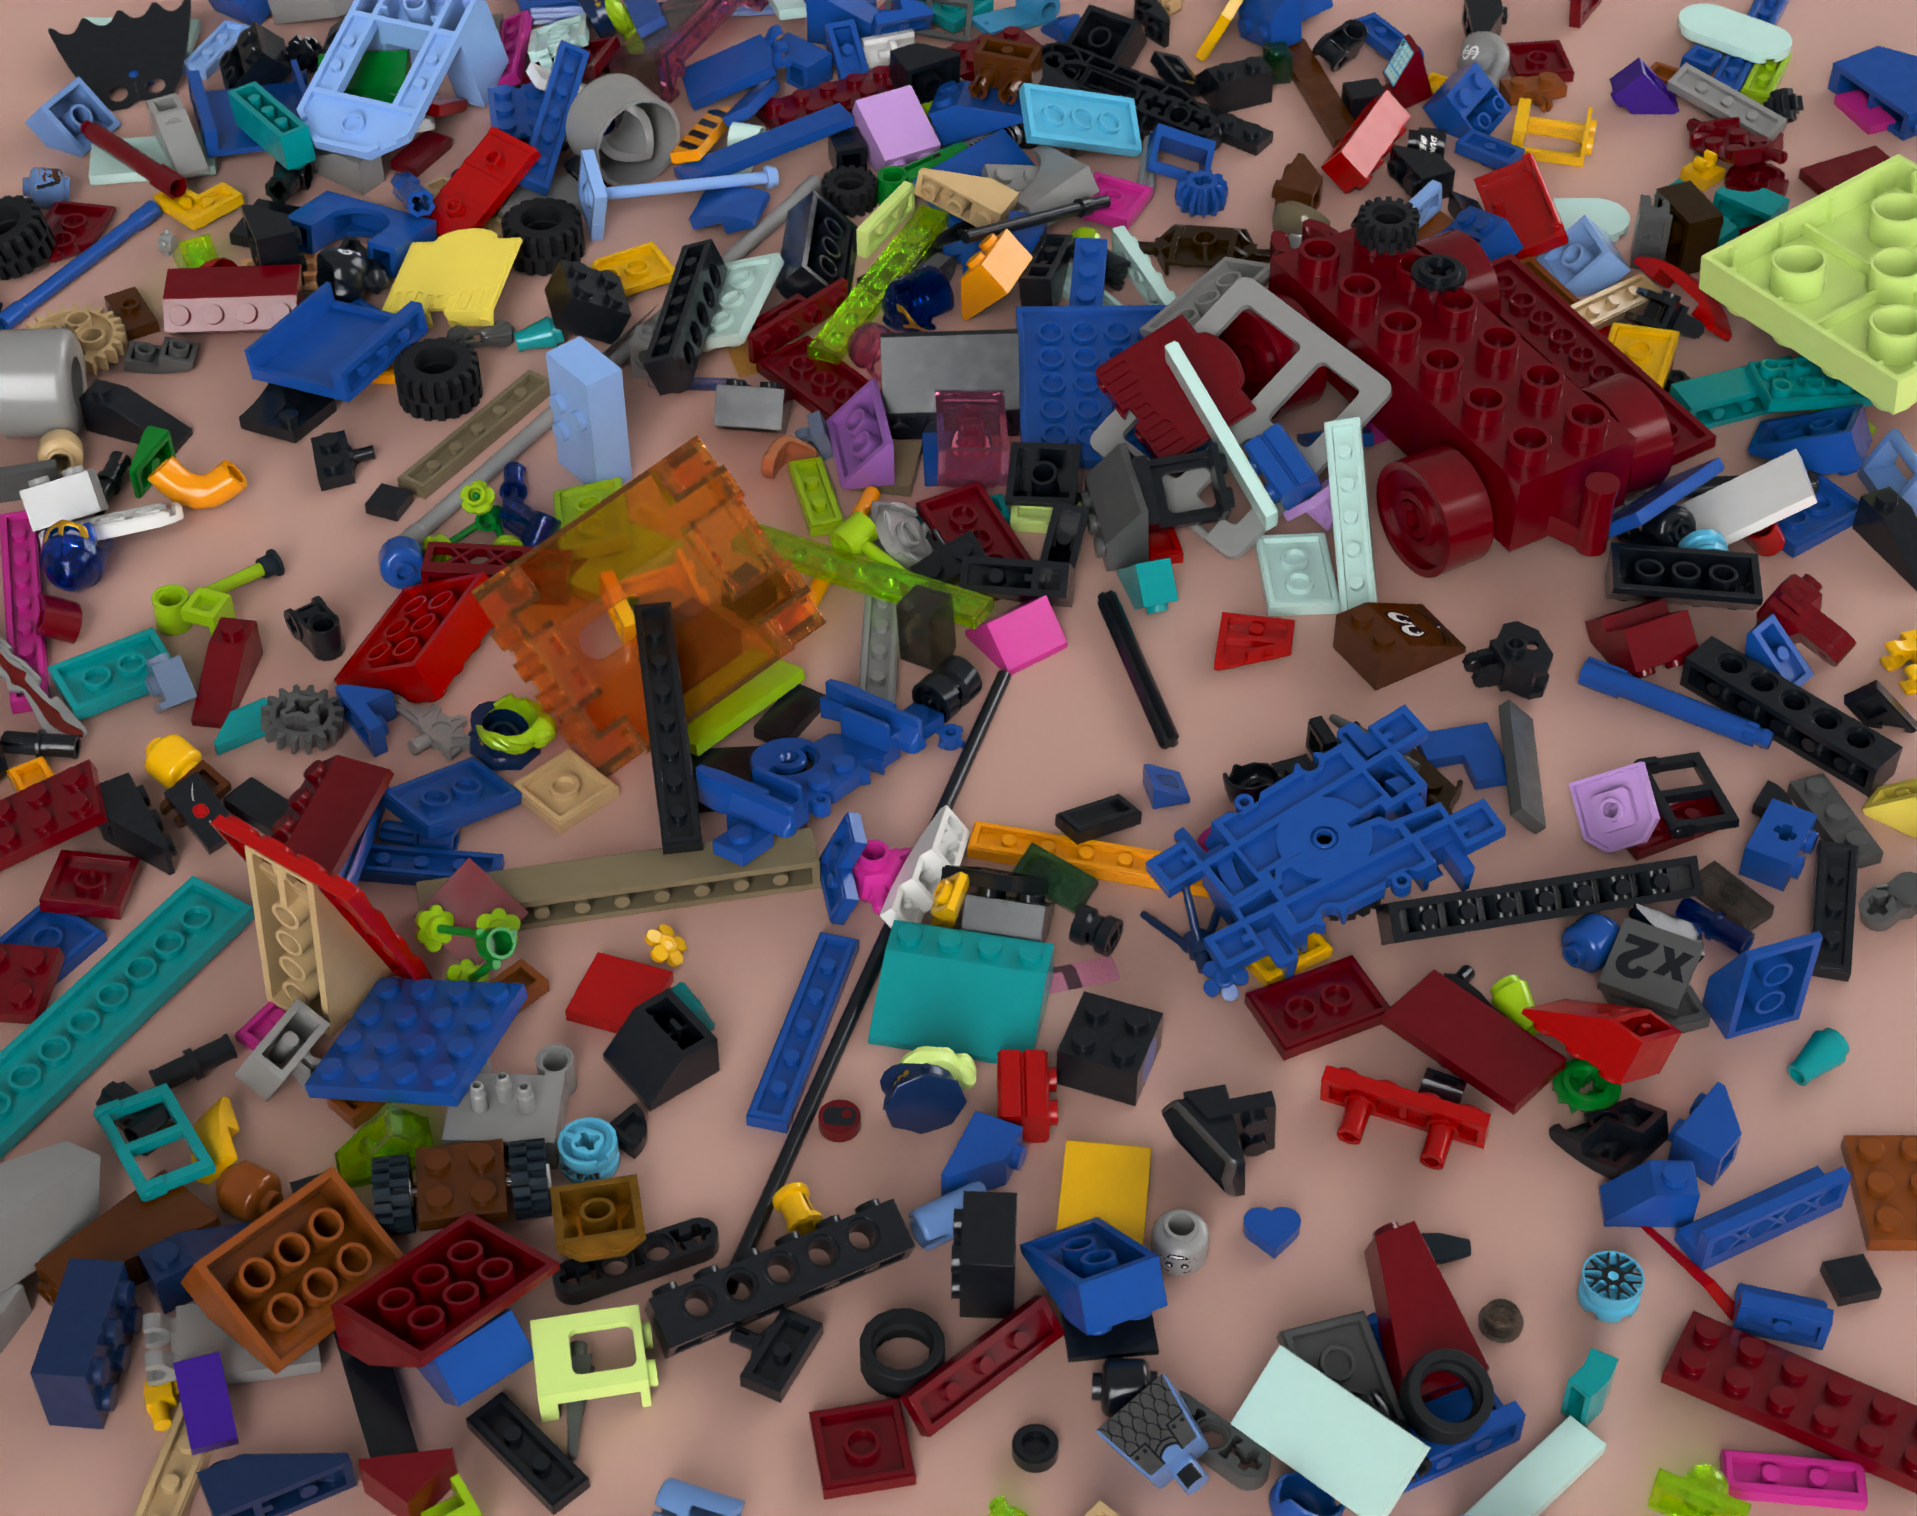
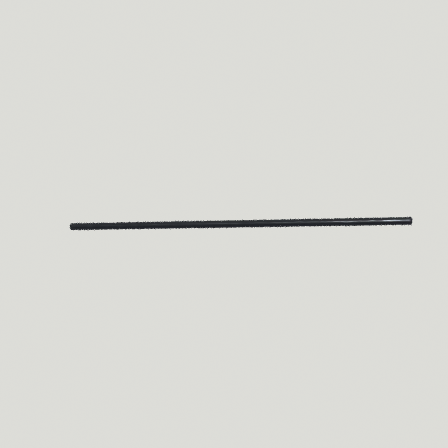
M999 670L930 822L945 805L951 810L953 809L1011 680V674L1008 671ZM884 922L729 1265L735 1263L734 1258L737 1255L756 1248L774 1209L772 1198L784 1186L882 968L885 949L891 932V928L886 922ZM731 1282L727 1285V1291L730 1295L736 1294L740 1282Z

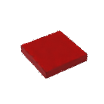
M598 952L565 1010L566 1020L618 1033L636 1006L671 987L674 982L673 971Z

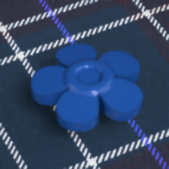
M1212 960L1206 962L1202 969L1203 974L1207 978H1211L1203 985L1205 993L1209 997H1215L1222 989V997L1228 1002L1234 1001L1239 997V990L1235 985L1244 986L1249 981L1248 972L1243 968L1224 977Z

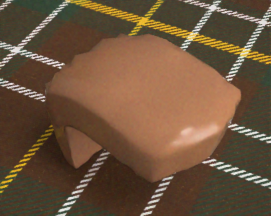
M792 435L779 437L772 442L769 449L764 453L761 461L762 475L766 478L775 479L779 470L788 462L818 457V451L813 446Z

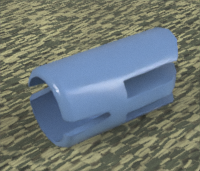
M979 1181L971 1182L917 1207L909 1213V1219L914 1217L909 1223L912 1233L924 1250L930 1251L954 1239V1209H963L964 1191L987 1192L983 1183Z
M668 1478L661 1485L655 1500V1505L663 1509L661 1512L653 1511V1516H741L745 1501L675 1478Z

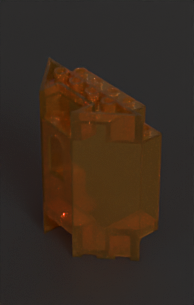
M698 435L471 591L495 629L491 633L492 638L503 652L508 650L511 655L515 656L518 662L513 664V667L525 684L531 680L540 692L535 696L536 700L546 713L550 714L554 711L556 719L561 724L557 729L569 746L576 743L592 765L606 777L612 775L641 753L647 754L651 750L637 636L602 659H594L587 656L580 647L579 636L582 629L632 593L640 604L671 602L687 725L795 649L794 645L827 623L807 595L811 590L790 559L783 560L742 501L745 494L724 464L718 466Z

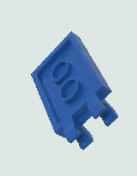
M774 25L770 27L764 38L762 34L756 35L680 69L693 110H699L776 76V69L792 65L795 61L791 53L781 56L783 52L789 50L786 37L775 40L777 36L783 34L781 26Z

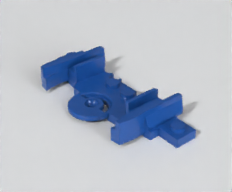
M833 679L826 681V695L820 698L821 718L841 722V734H828L816 742L802 738H780L761 745L750 756L752 782L701 764L696 767L699 801L707 807L727 815V831L712 840L714 854L744 867L774 846L773 834L782 838H788L793 836L798 828L809 821L811 813L815 817L820 818L829 816L832 811L831 804L836 803L860 785L871 784L870 772L884 775L885 768L901 757L900 750L909 754H916L926 748V739L936 733L938 727L944 726V714L915 702L902 711L897 709L896 703L870 694L854 685ZM805 752H808L809 758L814 763L813 767L796 774L807 766V755Z

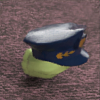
M923 1046L908 1052L897 1065L888 1068L883 1073L880 1084L883 1093L886 1095L883 1110L886 1111L892 1127L925 1134L953 1124L967 1103L962 1090L971 1089L976 1084L977 1069L972 1057L967 1053L955 1054L953 1050L947 1047Z

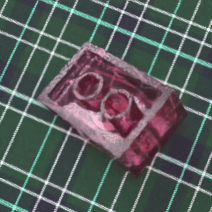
M935 392L937 485L958 488L980 481L982 486L987 488L1007 486L1009 444L1004 392Z

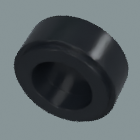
M1029 1424L1020 1428L1012 1440V1457L1014 1462L1022 1470L1031 1473H1040L1050 1469L1058 1458L1059 1444L1057 1436L1050 1428L1040 1424Z

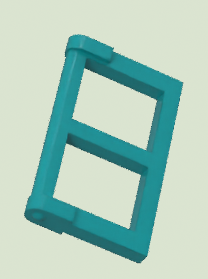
M167 1083L122 1100L115 1099L96 1107L93 1111L96 1121L101 1125L142 1201L153 1200L168 1194L167 1191L216 1172L213 1160ZM163 1102L176 1125L125 1143L113 1121ZM184 1138L197 1162L146 1180L134 1157Z

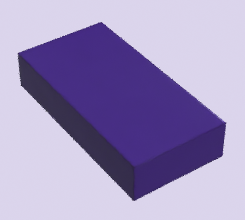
M220 1352L174 1362L173 1366L192 1456L239 1444Z

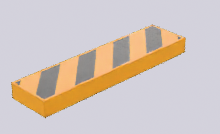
M733 106L708 110L669 153L672 164L700 161L729 128L724 123L722 117Z

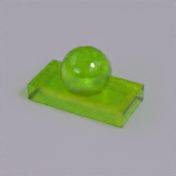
M1700 1464L1692 1467L1684 1477L1659 1468L1647 1507L1668 1516H1748L1752 1504L1729 1496L1728 1480L1721 1470L1712 1465Z

